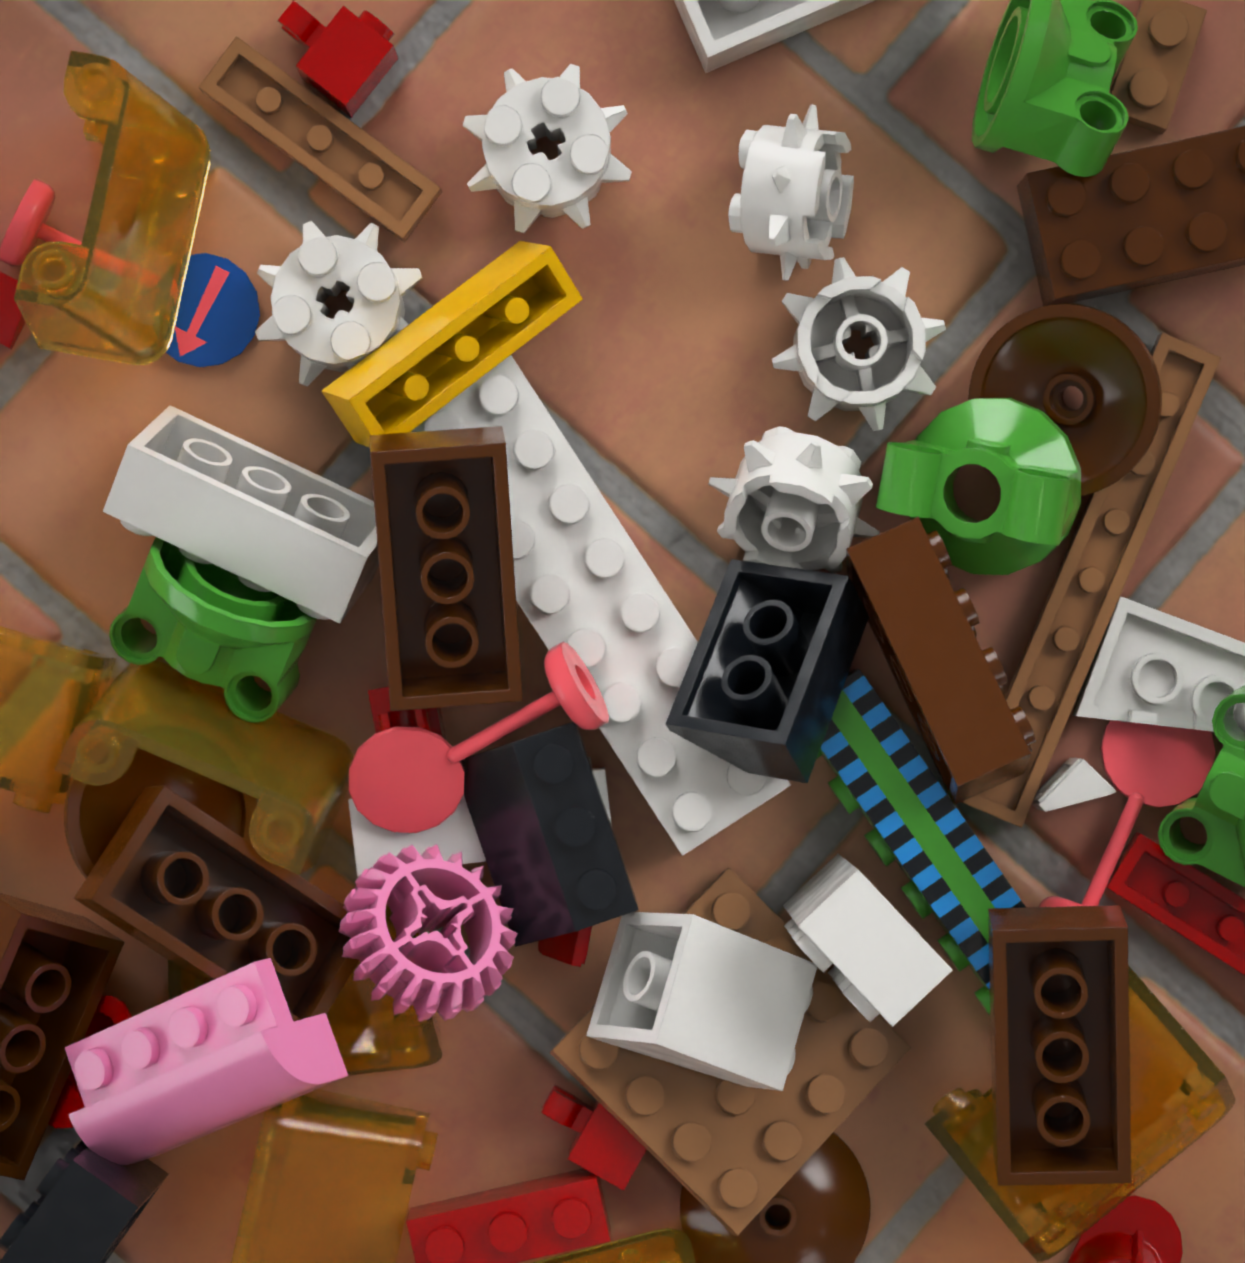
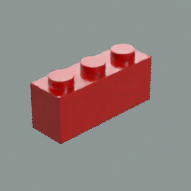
M584 1168L411 1207L406 1220L415 1263H518L611 1241V1226L600 1177Z

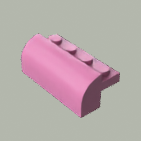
M271 958L252 962L65 1047L85 1106L68 1114L71 1123L81 1140L91 1151L120 1165H129L158 1156L348 1076L326 1013L293 1021Z

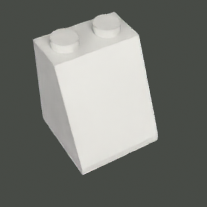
M631 912L621 916L586 1036L746 1087L783 1091L786 1077L794 1065L795 1045L803 1016L812 1000V984L817 966L813 962L694 914Z

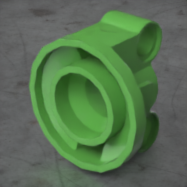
M1010 0L991 47L977 96L971 139L974 147L991 153L1006 147L1052 161L1064 171L1075 176L1089 177L1102 171L1129 120L1127 109L1118 98L1109 93L1112 78L1138 30L1137 20L1132 12L1112 0Z
M974 398L940 412L915 440L902 443H887L876 508L898 515L909 516L911 520L919 517L926 533L937 530L945 544L953 566L971 574L1009 575L1043 561L1068 536L1081 505V467L1068 436L1042 410L1013 398ZM966 464H977L989 469L997 478L1001 488V500L997 510L988 519L983 521L967 516L958 507L953 495V482L957 472Z
M156 537L130 603L112 622L109 637L116 653L129 663L136 665L149 664L160 656L172 668L184 676L203 684L224 688L225 701L231 712L241 720L256 723L271 718L298 686L300 677L298 660L305 649L317 618L303 613L295 602L272 591L262 592L247 587L238 579L236 574L217 565L202 564L188 559L179 551L178 547ZM141 619L149 622L155 629L156 634L145 629ZM253 676L264 680L270 687L271 692L258 686Z
M1244 685L1223 699L1214 711L1212 719L1213 730L1219 742L1223 744V747L1209 771L1198 797H1190L1177 805L1160 823L1158 831L1160 847L1165 855L1174 862L1183 865L1198 864L1243 887H1245V731L1237 725L1234 720L1233 711L1235 704L1245 703ZM1181 817L1195 818L1204 825L1207 832L1206 843H1192L1183 836L1180 830Z

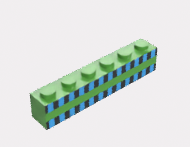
M853 669L847 675L817 759L823 756L836 774V777L829 781L828 785L845 810L851 814L859 808L873 827L864 836L883 864L887 867L896 860L910 880L901 887V890L922 919L933 913L947 933L937 941L959 972L970 966L982 983L983 987L974 992V994L990 1016L988 909L1026 908V906L861 670Z

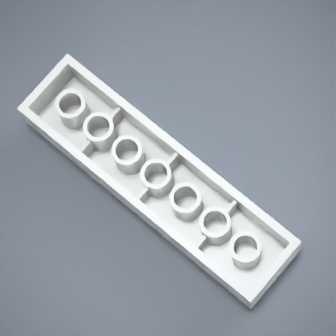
M510 355L411 432L493 426L503 427L507 454L516 601L548 650L561 642L568 643L587 666L603 696L609 714L608 723L599 727V729L683 856L791 786L788 780L747 773L669 731L666 721L698 641L525 375Z

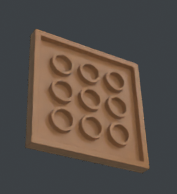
M730 868L724 870L683 913L694 914L812 962L784 927L786 923ZM817 967L812 984V1000L803 1016L795 1045L794 1065L786 1077L783 1091L746 1087L587 1037L586 1034L595 1005L549 1053L735 1236L743 1231L911 1047L879 1015L869 1022L845 997L833 978L828 974L831 970L830 967L824 973Z

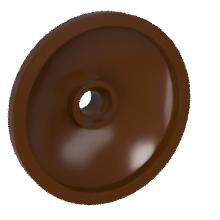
M1054 304L1027 311L1006 323L993 335L979 355L972 372L968 400L974 398H1013L1042 410L1070 440L1081 467V496L1095 493L1111 486L1136 467L1149 450L1155 438L1162 409V390L1159 374L1145 344L1134 331L1116 317L1102 310L1079 304ZM1069 386L1077 387L1083 394V403L1077 410L1069 408L1064 403L1063 394Z
M154 719L140 721L122 727L107 735L80 762L67 791L64 807L66 840L72 858L85 879L145 787L166 786L253 845L257 834L258 805L256 793L249 773L240 758L215 734L200 726L180 720Z
M833 1132L739 1235L733 1236L683 1185L680 1194L681 1226L688 1248L697 1263H854L863 1247L869 1228V1188L856 1156L849 1146ZM776 1204L783 1205L789 1210L787 1221L778 1226L771 1225L765 1219L768 1208Z

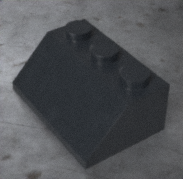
M731 559L667 718L666 726L669 731L747 773L808 783L869 619L849 576Z
M573 721L469 756L461 761L465 769L464 797L494 886L502 885L501 895L499 896L501 906L513 908L512 918L507 924L510 930L518 933L515 938V947L576 932L639 910L638 902L578 726Z

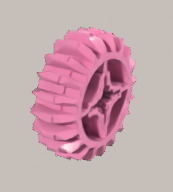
M437 844L428 847L422 855L419 854L413 845L403 848L396 857L389 852L387 855L381 856L373 865V868L365 869L355 881V889H352L345 898L343 908L348 913L341 920L338 932L351 939L343 947L342 957L360 960L361 964L354 971L353 981L370 978L376 985L371 992V1001L380 1000L388 994L394 998V1015L404 1013L410 1005L414 1006L419 1022L429 1020L436 1011L444 1021L454 1018L462 1009L466 1012L473 1011L484 1001L485 996H491L500 987L501 980L503 979L502 975L511 967L514 957L508 950L515 944V938L518 933L505 927V925L512 918L513 908L496 905L495 900L501 895L502 885L487 888L480 881L483 878L484 866L476 867L469 872L462 867V852L452 854L447 861L443 860ZM386 904L393 912L389 918L396 929V939L394 941L391 939L386 924ZM461 925L464 926L469 940V958L464 953L468 946L462 938ZM443 927V929L440 931V933H439L438 931H435V930H437V929ZM416 933L421 934L416 938H412Z

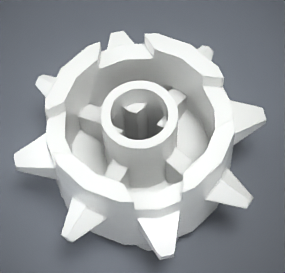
M570 64L560 77H541L530 81H525L513 68L504 72L506 93L497 99L487 115L465 116L463 127L482 142V149L486 164L467 183L470 191L497 189L504 200L514 206L515 231L525 233L540 214L543 217L550 218L567 214L582 229L590 226L588 202L596 197L601 184L627 182L632 174L629 168L611 154L610 132L628 114L624 105L600 108L592 96L580 88V67ZM546 136L551 141L559 139L562 143L557 145L558 157L548 160L543 152L532 155L530 151L537 148L536 140Z
M813 104L810 105L803 123L797 114H790L786 127L763 125L759 131L745 130L740 139L738 152L740 167L744 169L741 194H734L729 206L728 216L731 232L743 233L745 244L751 252L780 255L782 280L785 281L789 280L796 262L799 263L801 268L808 269L812 259L832 260L834 258L833 248L828 247L831 238L844 239L852 206L854 176L841 175L840 153H848L852 150L851 143L845 132L818 129L817 108Z
M312 221L303 224L302 245L289 254L282 266L260 265L257 274L273 289L271 293L272 316L255 331L259 341H287L292 349L301 355L299 383L308 387L324 369L337 372L348 371L409 325L404 320L405 306L402 297L423 277L419 268L389 267L384 257L377 252L379 226L370 223L355 239L339 235L325 237ZM342 290L348 291L346 296L353 303L351 311L348 313L339 310L335 314L334 319L328 318L327 315L330 310L324 304L329 295L337 296Z
M843 257L834 260L832 284L824 287L815 298L786 293L782 303L798 323V327L793 337V346L772 358V364L775 369L798 371L804 386L812 392L807 417L816 422L834 407L843 411H861L872 430L878 431L883 429L886 403L892 401L902 390L932 395L936 386L923 370L920 363L926 352V342L945 331L946 327L944 320L921 318L915 302L909 297H905L910 275L908 270L901 267L881 282V279L874 276L856 277ZM851 330H860L861 339L871 337L874 346L865 354V359H856L854 352L848 354L843 347V344L851 336Z
M781 426L767 430L763 434L761 441L756 442L752 440L745 443V456L740 462L735 479L710 477L708 483L729 497L724 513V522L718 526L717 532L721 538L734 539L745 551L743 561L811 571L824 568L831 573H837L842 571V561L846 557V549L851 546L853 537L871 538L880 533V531L858 518L863 496L873 486L869 477L861 476L860 459L853 449L846 446H837L818 436L796 433L789 428Z

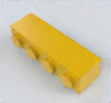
M518 241L321 392L354 441L370 448V435L411 432L578 304L583 298L551 246Z

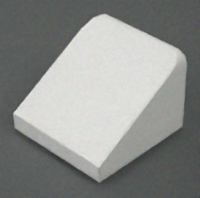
M1074 757L1069 758L1037 791L1032 805L1038 810L1047 812L1116 793V790L1084 759Z

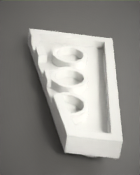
M1120 596L1092 661L1072 716L1214 732L1212 719L1216 707L1233 691L1245 685V643ZM1237 703L1233 711L1234 720L1245 731V703Z

